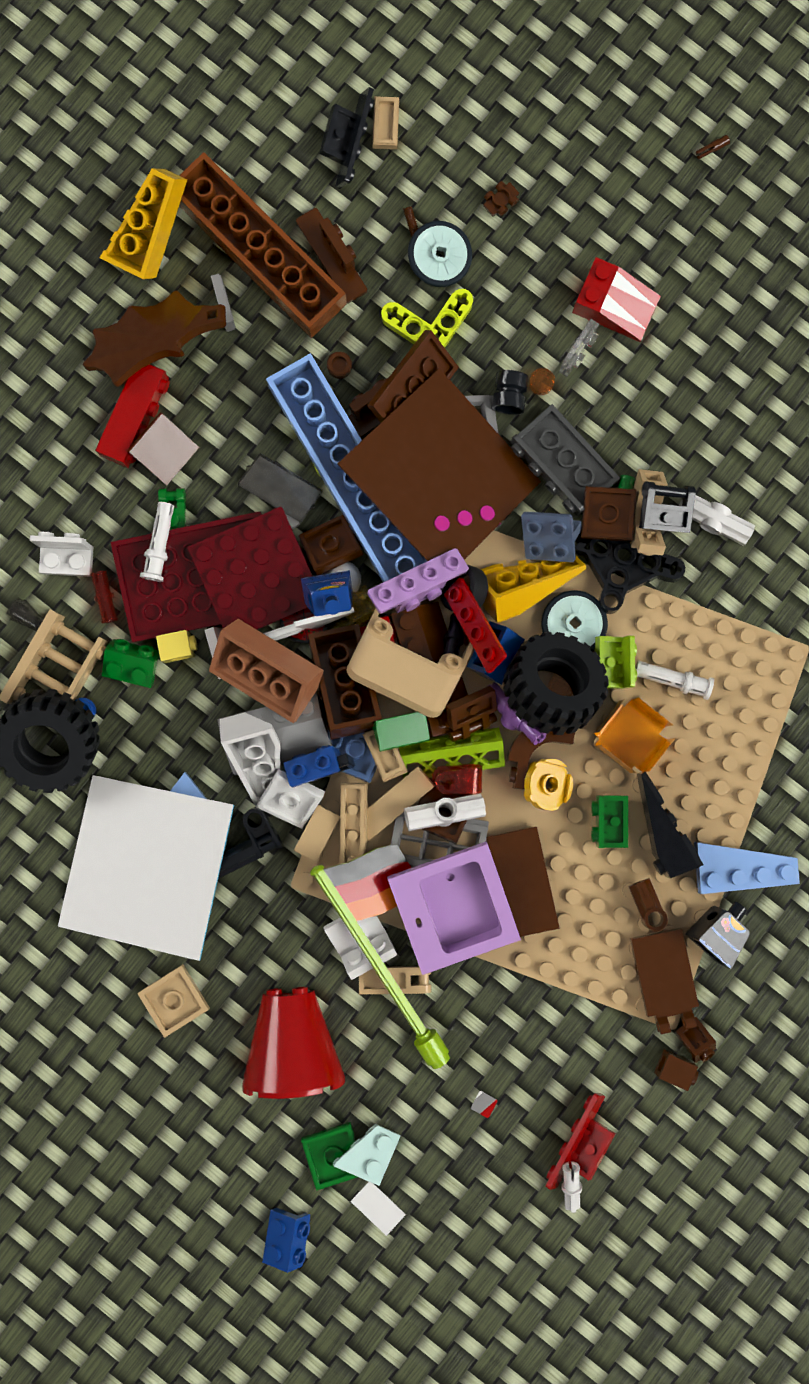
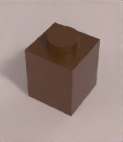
M666 1049L663 1050L654 1072L659 1079L686 1091L689 1090L691 1085L693 1086L696 1083L699 1074L697 1071L698 1066L693 1061Z

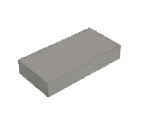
M212 275L211 279L218 305L222 304L226 307L225 329L227 332L233 331L236 326L221 275Z

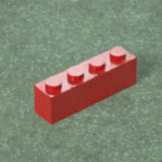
M149 364L127 379L95 451L101 457L126 468H129L130 463L136 461V458L127 450L148 427L151 417L154 418L158 413L159 399L162 394H166L170 384L169 377L164 370Z

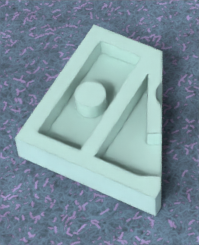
M374 1124L364 1137L356 1140L345 1154L334 1160L333 1166L380 1186L400 1135L378 1124Z

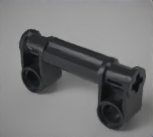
M254 807L244 814L243 825L250 839L224 851L218 879L263 858L265 853L277 847L279 849L283 847L281 838L265 811ZM251 813L260 814L262 817L261 825L253 826L249 822V815ZM269 840H272L271 842H269V843H267V844H265V845H262L263 843H265V842H267V841H269Z

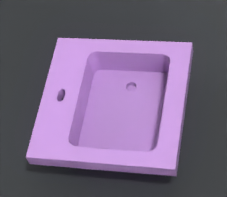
M487 842L387 876L422 975L521 940ZM420 918L421 924H417L415 919Z

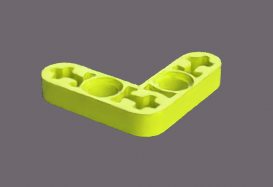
M466 289L456 290L431 325L400 304L389 302L382 308V322L386 327L412 344H415L425 330H432L435 336L438 335L439 330L442 333L439 341L445 348L470 312L473 305V296ZM464 297L466 298L467 305L462 304L457 314L454 311L457 307V299L461 300ZM397 311V317L403 321L401 328L399 327L400 321L394 317L389 320L387 312ZM450 316L454 319L455 324L451 328H445L441 324V319ZM410 323L418 324L420 332L415 335L409 334L406 330L407 325Z

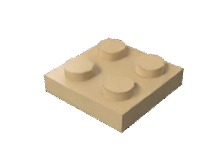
M183 964L137 993L164 1038L210 1009Z

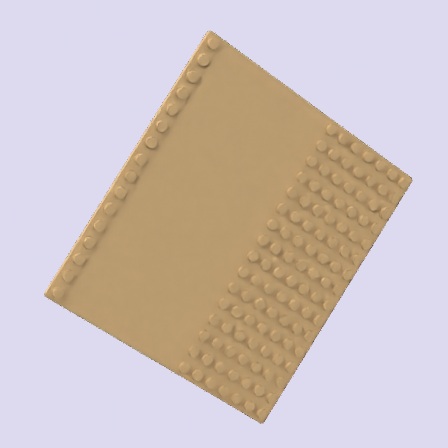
M495 530L464 560L467 565L477 567L478 569L503 563V567L515 566L521 560H526L527 563L541 562V560L525 558L524 541ZM586 564V570L522 614L506 621L497 623L488 614L483 605L480 608L488 622L491 621L506 626L524 638V641H528L530 637L534 635L540 636L543 633L541 626L542 615L547 604L555 596L566 591L577 590L586 592L599 601L602 587L590 566ZM611 574L613 583L622 584L624 582L623 577ZM467 575L464 577V580L470 589V579ZM643 585L625 594L623 604L616 613L606 614L608 619L606 636H635V643L637 645L635 667L637 661L640 660L684 674L690 671L698 677L705 679L714 678L713 690L708 700H704L703 696L689 692L683 694L679 688L637 677L635 687L608 689L607 697L596 714L586 726L575 732L574 744L544 743L530 757L528 767L532 762L541 759H557L567 766L565 769L572 776L573 790L570 799L566 803H562L558 807L559 809L554 811L536 808L525 799V789L512 788L513 782H509L511 767H516V762L506 761L513 741L521 731L505 728L501 724L502 714L499 711L494 712L497 722L491 724L488 729L499 727L503 739L505 767L434 778L472 795L481 793L484 798L486 816L475 819L489 821L487 837L536 826L539 833L560 929L520 937L521 940L475 957L656 1024L655 1016L648 1017L646 1015L630 938L681 928L694 980L704 951L687 937L685 933L712 906H720L724 892L698 893L696 869L673 878H668L664 874L660 875L653 864L656 859L652 854L636 775L642 771L634 766L632 770L636 773H629L595 745L599 738L594 732L619 701L624 700L622 705L625 707L632 699L638 697L672 723L673 726L665 727L659 734L666 739L675 738V740L650 771H646L663 798L664 804L661 805L662 808H667L677 820L676 830L680 831L683 835L686 834L693 847L694 842L740 849L805 665L809 646ZM608 595L604 597V603L607 607L614 608L617 606L618 602L614 596ZM440 596L431 601L428 598L421 601L420 605L439 602L448 631L450 615L454 612L444 607ZM576 618L569 622L573 629L580 625ZM464 644L460 646L459 657L463 655L467 648ZM473 648V650H472V652H471V655H470V657H469V659H468V662H467L466 666L468 665V663H469V661H470V659H471V657H472V655H473V653H474V651H475L474 648ZM465 667L462 673L468 695L494 683L468 667ZM538 671L541 681L548 689L559 695L573 696L571 687L561 676L549 671ZM503 682L502 685H501V684H498V685L500 686V688L504 691V689H503V687L505 686L504 682ZM375 691L382 719L417 712ZM498 750L487 752L483 758L486 760L499 759ZM463 755L458 762L468 764L473 760V757ZM437 759L432 765L436 768H442L448 761ZM419 763L407 764V771L410 773L418 766L420 768L423 766ZM376 769L370 783L343 772L333 774L330 777L320 805L340 816V783H368V809L403 779V774L383 782L378 769ZM549 778L547 779L545 784L546 789L552 788V783L549 782ZM596 795L628 796V848H597L596 842H592L591 829L596 827V816H592L591 804L592 801H596ZM419 800L415 802L412 806H417ZM340 819L317 862L301 855L291 882L293 889L330 902L315 877L310 875V872L317 865H323L324 868L340 864ZM395 820L367 842V852L375 848L391 845ZM404 821L402 834L423 837L424 830L408 831L406 821ZM462 831L457 845L475 846L477 834ZM429 833L428 839L449 843V841ZM401 839L399 848L403 854L419 857L421 843ZM427 844L424 858L435 860L447 855L448 848ZM453 849V853L458 852V851H461V850ZM647 878H650L663 911H665L668 917L666 927L657 932L649 930L643 925L640 913L628 887ZM398 906L377 915L381 922L406 931ZM652 912L648 916L649 924L651 926L659 924L660 914ZM416 918V923L421 924L420 918ZM681 1014L667 1017L671 1030L677 1028Z

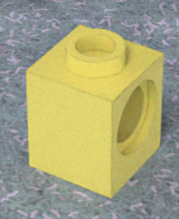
M183 630L156 636L162 662L169 663L195 657L194 651L198 650L195 636H191L189 631Z

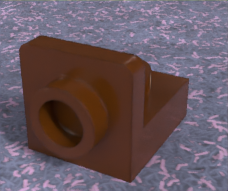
M695 1017L697 1027L686 1029V1027L682 1026L675 1031L676 1036L692 1055V1060L695 1064L700 1060L702 1062L709 1060L715 1054L714 1050L716 1049V1041L697 1017Z

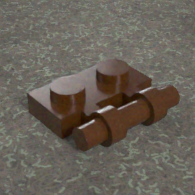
M490 685L446 705L448 726L453 730L448 733L452 742L459 739L465 740L471 736V733L478 730L484 731L490 728L491 724L497 722V717L494 713L498 711L496 692Z

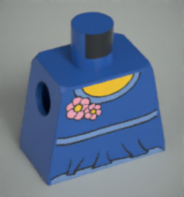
M350 570L301 578L305 604L314 616L335 615L352 609L353 589Z

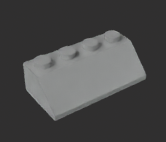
M317 693L313 695L295 723L290 722L268 707L245 712L272 724L280 740V764L292 760V757L296 755L316 752V749L319 747L332 746L322 700ZM217 719L220 731V719ZM225 751V754H226V756H227V759H228V761H229V764H230V767H231V769H232L233 774H234V775H238L237 772H236V770H235V768H234V766H233V764H232V762L230 761V759H229V757H228V755H227V753H226V751Z

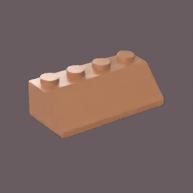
M240 619L235 620L220 631L209 671L292 723L297 721L317 691L324 672L323 669Z

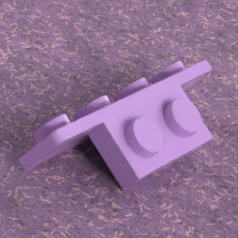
M454 548L369 589L367 594L380 614L392 608H395L397 613L405 609L409 612L417 608L421 601L427 598L431 601L439 597L446 582L466 573L469 567L458 549Z

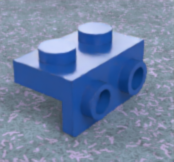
M326 745L317 748L316 752L299 754L292 757V760L284 762L289 785L297 787L338 773L340 768L337 756L341 755L340 750Z
M279 1208L270 1210L262 1263L287 1273L302 1267L306 1258L307 1236L310 1232V1214L295 1215Z

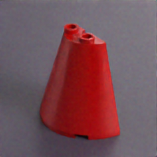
M308 987L292 988V993H282L280 988L266 990V993L262 995L243 1078V1093L252 1096L253 1092H258V1098L284 1099L318 1095L323 1093L324 1087L330 1086V1090H335L345 1084V1075L314 990L308 991Z

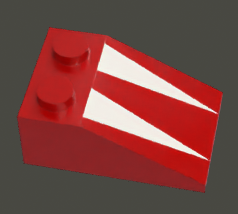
M596 257L572 313L641 342L661 296L622 268Z

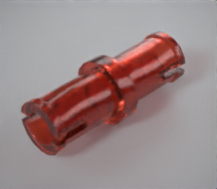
M98 571L96 574L95 572L91 573L90 576L92 577L96 594L94 602L98 603L101 623L118 621L113 603L115 596L110 590L107 571Z

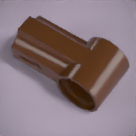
M650 878L628 886L640 913L643 925L652 931L663 930L668 923V917L665 911H663ZM652 912H658L661 917L659 924L656 926H651L648 922V916Z

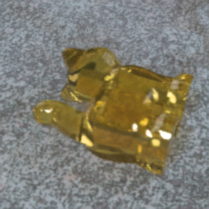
M363 585L360 591L353 593L352 607H354L355 612L347 615V620L338 622L334 629L359 624V627H362L370 621L376 608L367 594L368 589L366 585Z

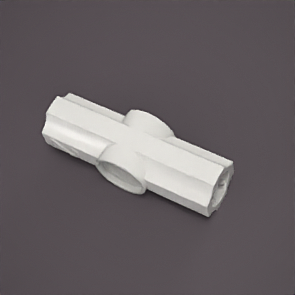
M695 495L692 520L700 523V527L711 534H721L742 546L746 545L754 532L755 525L732 514V511L725 505L718 502L710 503ZM681 500L678 506H682L683 500Z
M481 793L454 799L442 798L438 802L404 808L408 831L434 826L446 827L451 823L486 816L484 798ZM439 808H448L451 816H441Z

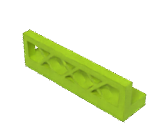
M499 727L484 731L478 730L471 733V736L465 740L459 739L452 742L449 735L432 737L429 741L399 747V753L406 768L407 764L419 763L423 766L421 769L428 778L505 767L503 739ZM498 750L499 759L486 760L483 758L487 752ZM463 755L473 757V760L468 764L458 762ZM437 759L448 761L442 768H436L432 765ZM407 772L403 774V778H405L409 773Z

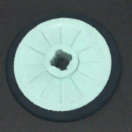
M432 221L421 226L413 234L408 246V259L413 272L420 280L431 286L447 287L456 284L467 274L472 262V248L466 234L459 227L446 221ZM436 251H443L444 258L437 257Z
M572 590L558 594L547 604L542 615L541 626L543 633L552 632V635H554L556 632L565 633L567 637L571 635L577 637V641L582 644L584 642L587 643L593 652L595 650V637L606 636L608 619L606 612L601 609L599 601L594 596L583 591ZM573 618H576L578 623H580L576 629H573L572 625L569 624Z

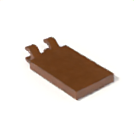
M677 928L630 938L646 1015L648 1017L655 1016L657 1031L660 1034L671 1033L667 1017L680 1014L683 1027H686V1029L697 1027L692 1008L698 1007L699 1003L682 929Z

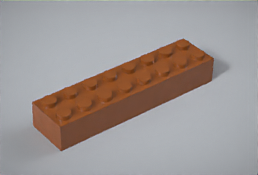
M204 152L179 175L187 179L179 207L310 338L316 335L347 305L346 293Z

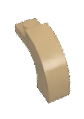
M639 469L633 488L637 489L633 541L630 542L631 548H637L638 553L647 556L663 555L666 546L661 530L639 528L643 501L642 486L644 482H654L655 485L667 486L668 484L663 472ZM655 495L654 503L662 504L664 496Z

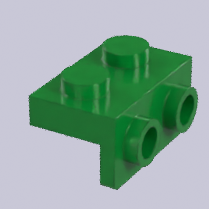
M112 639L104 651L102 676L151 688L154 684L156 664L160 658L159 650L148 645L132 644L124 639Z
M596 795V801H592L591 804L592 816H596V827L591 829L592 842H596L597 848H628V796Z

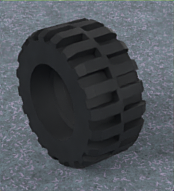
M552 632L541 633L540 636L534 635L530 637L528 641H524L506 668L507 671L503 679L505 686L503 689L505 696L509 697L507 702L510 708H514L517 711L515 715L520 720L524 719L527 721L529 727L533 729L537 727L540 729V732L546 734L550 731L553 732V735H563L565 731L567 734H571L586 726L602 706L608 694L607 687L609 686L608 676L605 675L607 671L604 664H600L599 655L596 652L593 653L587 643L584 642L582 644L577 641V637L572 635L567 637L565 633L556 632L552 635ZM538 671H549L561 676L571 687L573 696L559 695L548 689L541 681Z
M42 689L33 690L31 695L26 692L20 695L17 700H14L0 718V767L3 766L5 768L3 773L8 778L13 777L17 785L21 787L26 785L29 787V790L35 792L38 789H42L43 793H53L54 789L61 792L67 790L69 785L75 786L79 783L81 778L85 777L89 771L100 744V736L97 734L99 731L98 723L96 721L92 722L94 715L89 709L85 710L83 708L84 703L79 699L77 701L70 698L72 695L66 692L63 695L57 694L55 689H48L47 693H44ZM42 725L58 731L65 738L69 752L60 756H49L38 752L28 742L25 728Z

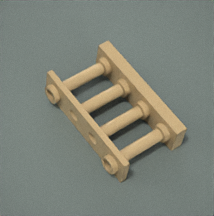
M50 609L2 690L0 700L11 704L20 695L26 693L24 687L28 680L35 679L43 685L57 690L61 695L64 692L71 694L70 698L75 701L97 661H101L104 658V651L108 641L98 637L95 643L64 626L63 620L65 617ZM61 635L89 651L83 665L51 648L50 642L53 637ZM42 657H48L77 674L70 687L38 670L39 667L37 665Z

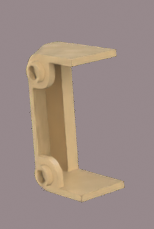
M375 609L347 666L349 677L425 716L432 718L440 716L466 667L473 650L472 644H468L461 657L447 653L441 656L437 664L390 641L393 628L389 622L378 617L379 613Z

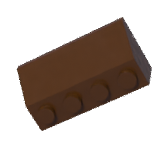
M439 602L419 605L409 612L405 609L399 613H392L390 620L396 630L398 645L438 664L444 652V635L448 632ZM462 675L447 705L468 695Z

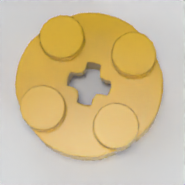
M545 758L532 762L528 767L524 782L525 799L541 810L554 811L559 809L558 807L562 803H566L570 799L573 790V779L571 774H568L565 769L567 766L557 759ZM549 778V782L552 783V788L546 789L545 784L547 779Z

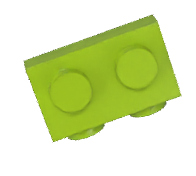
M635 636L595 637V652L600 657V664L603 663L607 671L605 674L608 676L609 681L607 689L635 687L637 680V670L635 669L637 645L635 643Z

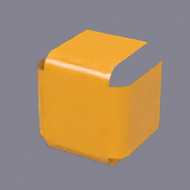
M639 697L632 699L625 707L622 705L624 700H621L594 732L599 738L595 746L629 773H636L632 770L634 766L642 772L650 771L675 740V738L666 739L659 734L665 727L673 726V724Z

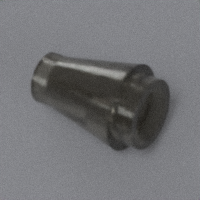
M17 598L6 613L11 617L10 620L36 632L44 620L26 599L21 600Z

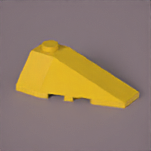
M576 556L574 562L541 560V562L527 563L526 560H521L515 566L503 567V563L480 569L484 572L488 581V593L483 606L497 623L506 621L522 614L586 570V564Z

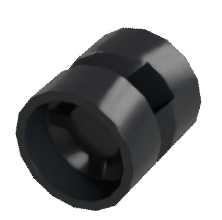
M514 370L498 371L495 380V387H497L496 390L498 392L494 393L492 409L509 415L524 413L526 397L523 393L527 391L529 376Z

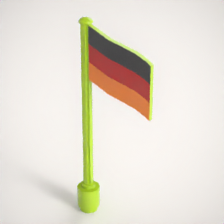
M387 845L375 848L346 863L324 868L323 865L313 867L310 875L315 877L416 1033L414 1045L428 1066H431L433 1069L441 1068L450 1059L448 1048L435 1029L429 1030L425 1028L357 922L383 914L397 907L387 876L412 868L398 845Z

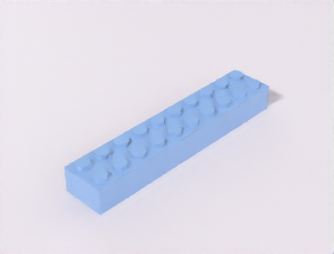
M311 353L266 378L269 389L382 582L427 562L338 466L337 463L362 440Z

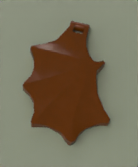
M173 291L165 300L157 305L147 307L129 306L117 323L93 330L96 345L92 354L84 361L83 366L88 371H104L110 376L114 386L119 387L141 368L169 356L183 357L184 353L181 348L194 337L208 331L224 328L226 326V307L222 304L195 306L187 301L178 291Z

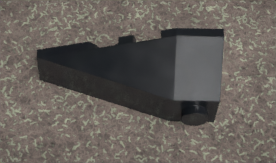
M637 773L652 854L656 859L653 864L660 875L664 874L665 877L673 878L703 866L704 864L687 835H683L680 831L676 830L677 820L667 808H662L661 805L664 804L663 798L647 773Z

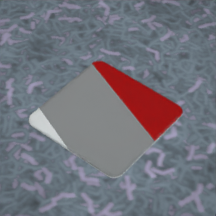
M479 1091L471 1109L489 1118L497 1103V1099Z

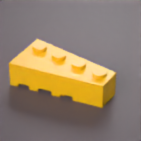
M152 168L136 194V200L132 207L126 211L121 226L112 235L111 243L99 258L141 279L156 278L187 179L166 169Z

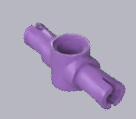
M496 682L489 684L496 692L497 710L502 714L501 724L509 730L523 732L534 745L541 743L547 734L540 732V729L534 727V729L527 725L528 722L524 719L520 720L515 715L517 711L514 708H510L507 702L509 697L505 696L500 686Z

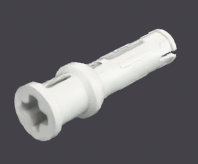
M158 502L149 549L144 553L146 557L144 571L140 573V577L143 579L163 582L164 578L161 575L164 561L168 559L165 550L175 507L170 503Z
M640 660L637 661L635 667L637 677L679 688L683 694L689 692L703 696L704 700H708L711 696L714 678L705 679L698 677L690 671L684 674Z

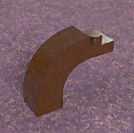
M550 731L545 739L537 745H534L523 732H520L513 741L506 761L516 762V767H511L509 782H513L512 788L525 789L524 782L532 753L539 746L550 742L572 745L574 744L575 732L567 734L565 731L563 735H553V732Z

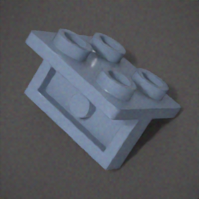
M523 512L521 519L526 559L559 562L575 561L574 542L582 530L581 521L573 520L571 514Z

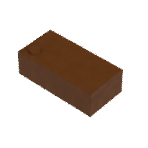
M359 624L308 634L313 664L324 670L318 687L331 740L373 730L375 721L382 719L375 691L352 680L347 673V666L362 637Z

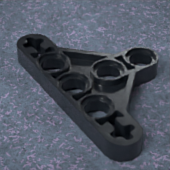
M581 532L578 535L580 542L575 545V554L584 556L602 587L599 604L606 614H614L621 608L625 594L655 579L671 583L677 582L685 573V564L677 557L667 554L647 556L638 553L637 548H631L630 543L615 540L591 539L587 550L584 548L588 539L581 538ZM602 542L606 545L607 551L599 554L595 552L593 544ZM621 549L628 550L631 554V559L629 561L620 560L617 555L618 551ZM642 558H653L655 567L651 569L644 567ZM661 561H663V562H664L663 565H662L663 568H662L661 571L659 572V571H657V570H658V568H659L660 565H661ZM671 565L676 566L675 570L678 572L675 575H671L670 569H667ZM614 572L621 573L624 576V582L622 584L613 583L611 574ZM608 595L614 596L618 602L617 606L614 608L607 607L604 603V597Z

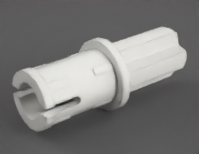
M571 1161V1171H569V1162L563 1165L564 1181L561 1189L564 1192L565 1209L575 1213L580 1208L582 1184L579 1179L580 1166L578 1163Z

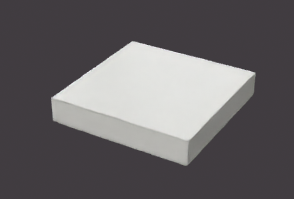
M278 769L258 801L256 808L303 829L322 800L325 791L309 783L291 787L286 772Z

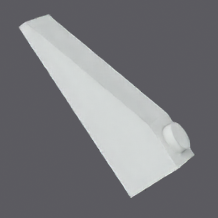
M244 712L220 719V738L224 750L256 807L276 771L280 769V740L272 724Z

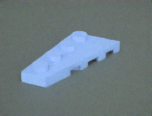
M694 842V849L704 864L696 868L697 889L700 894L800 884L798 858Z

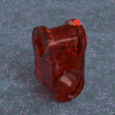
M478 764L440 766L432 773V782L444 794L482 793V766ZM445 775H448L450 780H446V784L443 785L440 780H443Z

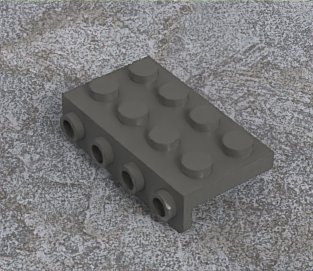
M553 404L511 439L510 443L512 444L511 449L519 458L524 457L531 472L537 477L540 475L547 482L545 484L546 488L553 495L558 494L563 500L564 508L571 514L575 513L579 516L583 513L585 486L611 488L620 479Z

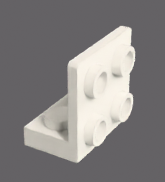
M38 532V536L30 535V541L40 547V574L92 577L94 547L86 542V539L80 538L79 534L64 533V537H54V533Z
M377 916L357 921L383 962L397 955L386 930ZM341 918L324 926L325 933L339 953L351 980L373 969Z

